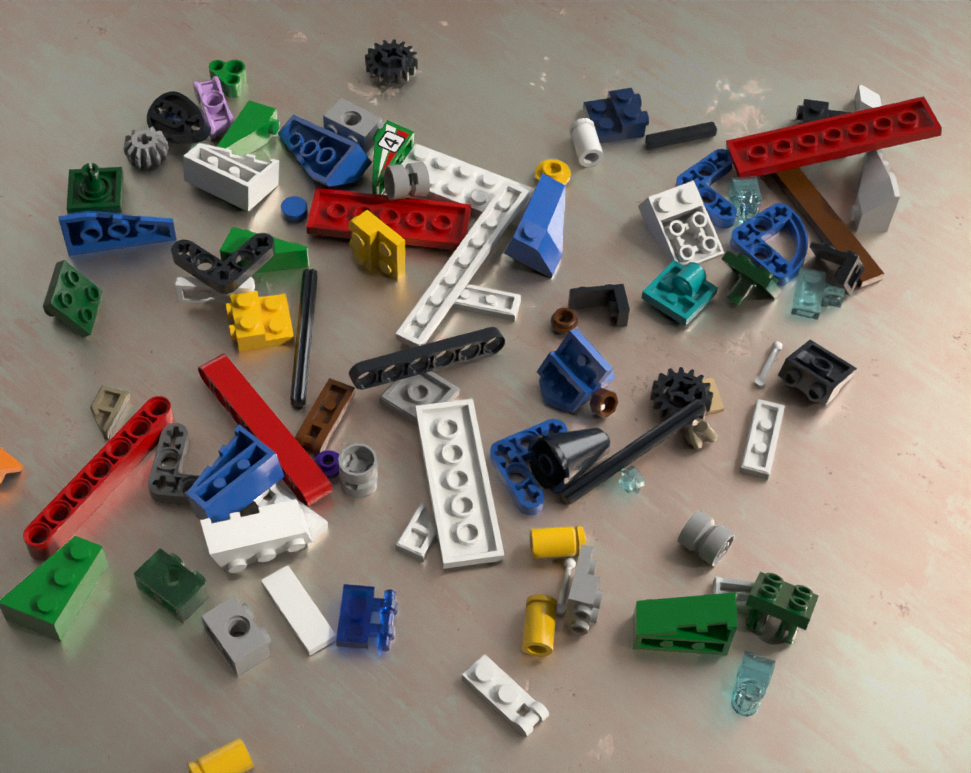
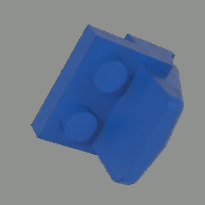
M577 328L568 332L558 349L549 352L536 371L540 376L539 385L543 401L563 411L571 410V412L589 402L595 391L601 387H607L615 379V375L612 372L613 367Z

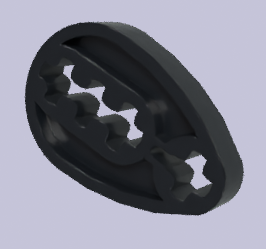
M171 91L160 95L154 100L148 110L147 125L149 129L153 127L155 131H162L164 138L168 142L193 144L206 140L211 133V126L204 112L193 101L179 92ZM166 110L169 114H175L179 119L182 120L181 122H176L171 117L167 118L164 114L160 112ZM192 126H195V127H198V128H200V129H199V130H194V129H192L191 127H192Z

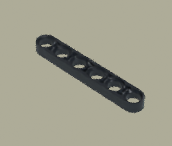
M488 327L358 362L350 369L349 378L357 389L364 390L495 354L504 347L505 338L498 328ZM470 345V347L462 351L464 347ZM446 351L442 356L437 357L440 353ZM421 358L416 363L410 365L414 360ZM395 365L392 369L384 372L388 367ZM369 372L366 376L358 379L362 374Z

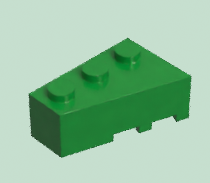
M74 536L0 600V609L5 620L61 642L109 565L103 546Z
M736 592L636 601L633 613V649L727 655L737 629Z

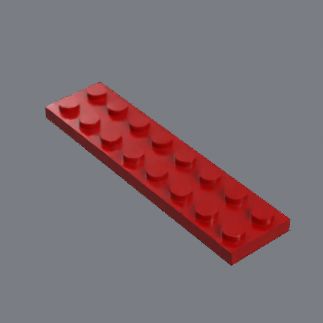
M923 96L726 140V149L739 180H744L941 136L942 127Z

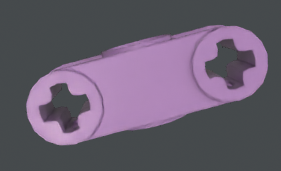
M214 76L212 80L199 83L197 80L193 81L197 102L200 104L201 110L207 116L211 126V133L209 135L211 140L215 139L218 135L226 134L234 119L227 106L218 76Z

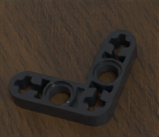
M258 233L252 236L224 262L190 240L183 239L175 242L171 247L173 262L215 291L221 294H229L238 289L275 254V242L270 234ZM240 260L251 261V264L246 267L237 265ZM202 263H209L212 265V267L208 270H200L197 268Z

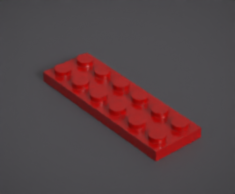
M315 188L306 231L307 234L351 239L352 231L348 229L349 222L354 217L368 210L405 239V245L456 250L468 234L471 204L416 198L389 200L387 195Z

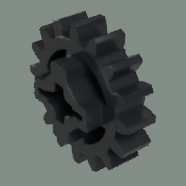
M395 39L392 40V43L383 40V45L374 43V49L368 48V54L365 55L366 72H370V78L377 77L379 83L387 80V85H390L392 81L400 84V79L409 81V75L415 76V70L418 69L417 52H413L412 46L405 47L404 41L397 44Z
M680 367L678 373H675L670 368L668 369L667 376L660 373L658 381H653L650 400L653 401L652 408L660 409V418L666 415L670 417L695 399H700L706 407L705 413L699 417L703 420L706 412L710 411L713 392L710 391L711 384L703 383V375L695 377L693 369L689 373H684L683 367Z

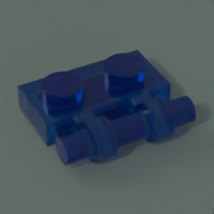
M344 584L336 646L368 649L369 638L371 637L379 640L378 650L389 651L391 641L395 639L396 632L395 627H393L394 615L398 613L397 592L387 589L384 591V598H375L374 586ZM373 612H380L382 614L381 624L371 623Z

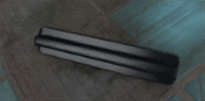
M711 121L646 135L645 144L648 149H655L713 137L717 134V126L715 122Z

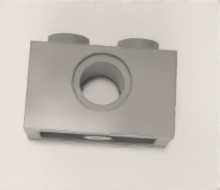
M340 98L323 115L325 129L358 143L365 153L374 146L373 136L376 130L383 126L381 117L343 98Z
M235 596L201 615L204 630L237 677L270 657V636L263 626L257 628L252 621L254 615L246 603L241 605ZM239 631L245 632V634L241 637L232 636L234 633Z

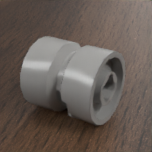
M424 162L408 163L405 168L401 164L385 167L383 179L389 200L405 199L408 194L410 197L428 195L430 180Z
M355 443L346 446L340 452L338 458L340 486L344 493L350 497H366L372 494L378 485L377 455L373 448L366 444Z
M698 510L685 524L677 541L691 552L698 550L699 557L713 567L727 553L735 539V534L723 525L714 526V519L703 511Z

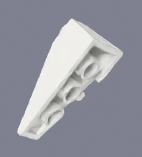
M881 149L865 152L854 206H851L850 219L855 223L856 232H887L900 199L895 175L893 172H887L889 164L887 161H882L883 152Z

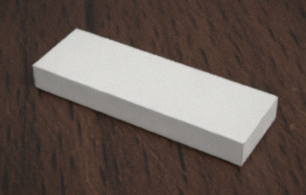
M467 284L451 308L515 321L521 295Z
M761 399L756 400L739 473L768 480L785 408L784 405Z
M288 565L261 580L263 588L309 656L337 640L336 634Z

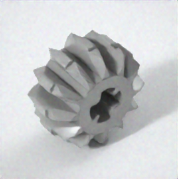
M143 127L140 131L132 130L131 135L125 136L123 147L124 154L130 165H136L138 169L147 166L149 170L152 165L160 166L161 161L167 160L169 149L168 142L164 138L162 131H155L153 127L145 130Z

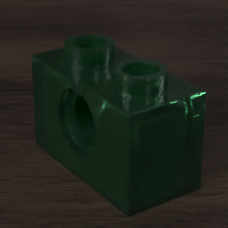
M161 548L133 573L137 588L181 623H184L209 598L206 586L207 581L204 576L196 570L191 572L176 554L171 553L169 555ZM173 581H179L177 585L168 586Z

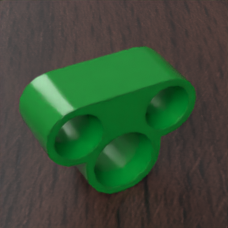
M214 60L209 63L210 80L214 76H218L222 92L229 98L239 97L242 94L241 86L247 81L244 62L241 60H230L225 63L222 60Z

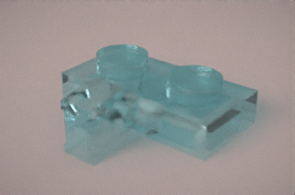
M800 267L791 314L818 320L821 307H827L828 305L841 307L845 289L825 283L826 272Z

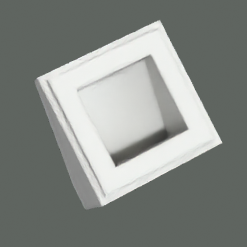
M858 85L855 94L856 111L881 106L880 95L862 85Z

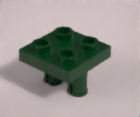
M760 571L746 602V606L752 608L746 619V625L752 629L756 618H758L759 621L755 630L761 632L765 630L769 616H773L781 620L775 637L782 641L785 632L789 631L785 643L793 644L799 628L807 629L819 595L814 594L806 586H795L787 583L777 574Z

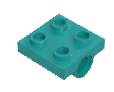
M673 260L642 291L641 298L686 326L717 294L718 287L706 280L705 270L699 264L689 262L686 266H683Z

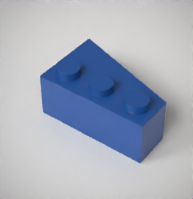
M239 424L235 428V435L228 445H222L219 449V457L213 465H207L186 493L195 516L199 520L210 518L211 524L230 520L229 514L243 510L284 477L277 454Z

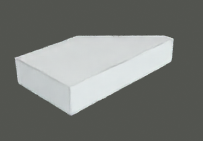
M421 501L396 543L397 551L422 562L437 537L435 527L427 511L426 503Z

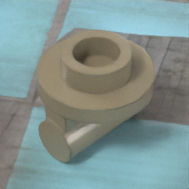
M694 420L685 429L687 442L692 444L695 449L702 448L703 442L713 443L718 439L717 433L705 421L698 423L697 420Z

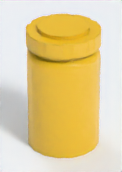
M568 526L530 529L532 559L573 557L576 554L579 556L581 544L586 545L583 526H575V528Z
M535 594L529 596L526 600L521 650L531 656L545 657L553 652L557 600L549 595Z
M237 738L199 757L197 762L191 761L187 763L189 773H245L254 768L241 738Z

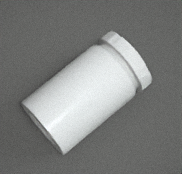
M588 118L574 121L569 130L579 163L584 167H593L599 164L604 156L594 123Z

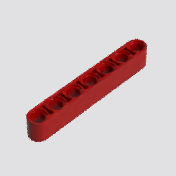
M224 353L198 367L199 375L205 385L237 425H241L277 454L284 474L282 480L300 502L310 507L333 493L331 483L323 471Z
M155 396L150 398L25 528L23 538L29 554L34 560L45 561L56 553L158 445L163 428L168 424L175 423L171 403L166 397Z

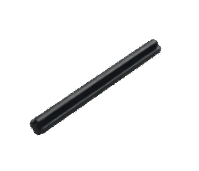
M306 268L302 273L290 404L293 407H304L306 405L318 278L315 269Z
M695 399L575 480L567 488L561 490L560 495L568 505L572 504L702 416L706 411L705 405L700 399Z

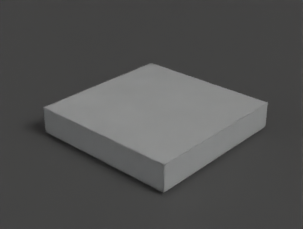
M430 371L394 381L379 397V403L418 427L415 406L453 401L459 394V388Z

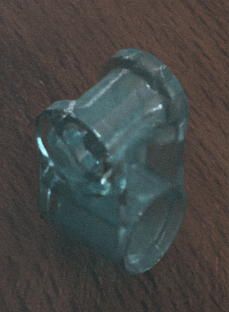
M757 176L730 177L728 180L729 198L737 209L736 218L740 222L745 223L759 214L758 206L762 203V195Z
M746 650L744 651L731 698V705L736 713L746 717L757 713L770 683L776 663L775 660Z

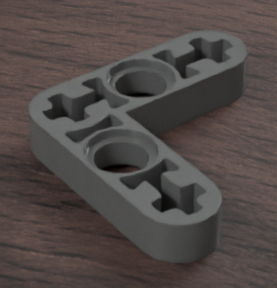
M171 423L163 428L149 476L148 488L152 499L157 502L191 506L184 490L188 486L193 485L199 475L181 474L189 446L188 431L183 424ZM178 434L180 437L176 438L175 448H173L171 439ZM168 457H173L177 460L176 464L171 467L161 465V462ZM162 484H167V486L163 488V491H158V488H161ZM178 484V493H175L174 490H177L176 485Z

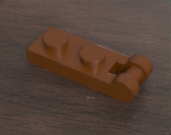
M331 378L328 379L295 436V439L303 448L305 446L309 447L316 454L326 450L328 441L356 394L355 387ZM312 431L319 433L317 438L310 436Z

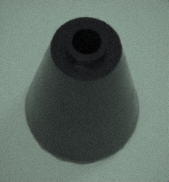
M600 428L537 436L528 445V452L532 451L533 457L529 461L532 473L544 489L550 487L553 489L552 493H557L567 488L609 453L610 438Z

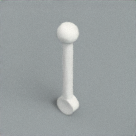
M778 341L772 343V351L761 375L755 378L754 385L757 388L765 386V377L777 352L782 349V344Z
M567 558L564 561L565 573L556 610V616L562 617L566 613L564 603L570 574L576 565L573 558Z

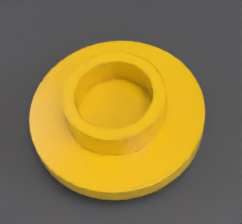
M544 160L535 168L537 182L542 173L564 185L570 180V168L560 160Z

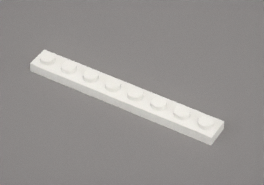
M507 180L504 182L398 329L396 340L412 348L424 345L524 205L529 197V190Z

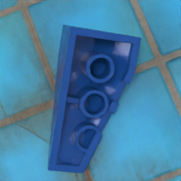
M294 114L278 132V135L309 176L328 187L357 182L372 164V161L358 143Z
M542 173L504 254L552 278L563 251L566 185Z
M82 211L58 216L69 256L177 240L172 218L98 211Z

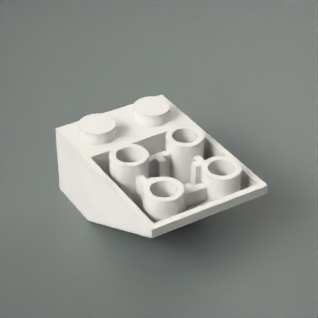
M694 181L652 195L638 205L648 231L671 262L675 260L686 266L689 262L698 264L724 254Z

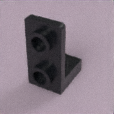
M811 242L809 247L816 257L841 265L835 273L834 283L841 293L851 296L865 269L859 259V255L850 250H845L844 252L836 250L834 246L826 242H821V244Z
M624 284L578 287L569 290L568 308L573 310L608 306L609 316L614 317L616 327L627 326L630 307Z

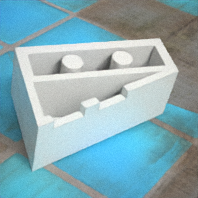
M201 143L197 144L183 156L184 181L246 211H250L279 185V160L271 159L270 162L256 160L255 155L248 153L246 157L231 154L229 149Z
M297 499L258 507L259 513L240 517L239 512L229 514L230 520L211 524L210 518L200 520L209 554L225 573H236L244 570L248 564L257 561L267 562L274 559L279 553L285 551L295 552L303 549L306 546L305 544L312 542L303 510Z

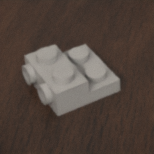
M581 544L570 588L563 628L570 629V631L579 635L588 634L590 622L597 623L603 590L597 589L600 577L594 575L597 560L592 559L594 547Z

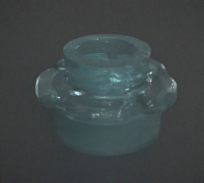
M634 466L620 470L621 477L619 482L623 489L628 493L631 491L636 494L640 493V488L646 484L641 472Z

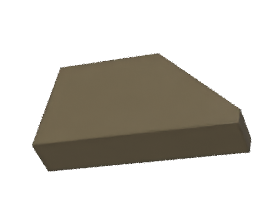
M102 385L90 409L104 439L109 440L130 399V395L127 391Z

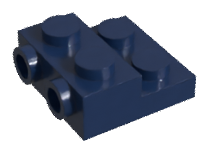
M632 88L608 91L606 99L583 102L584 114L586 118L593 121L600 144L644 137L646 126L649 125L648 112L641 110V96L639 93L634 94Z

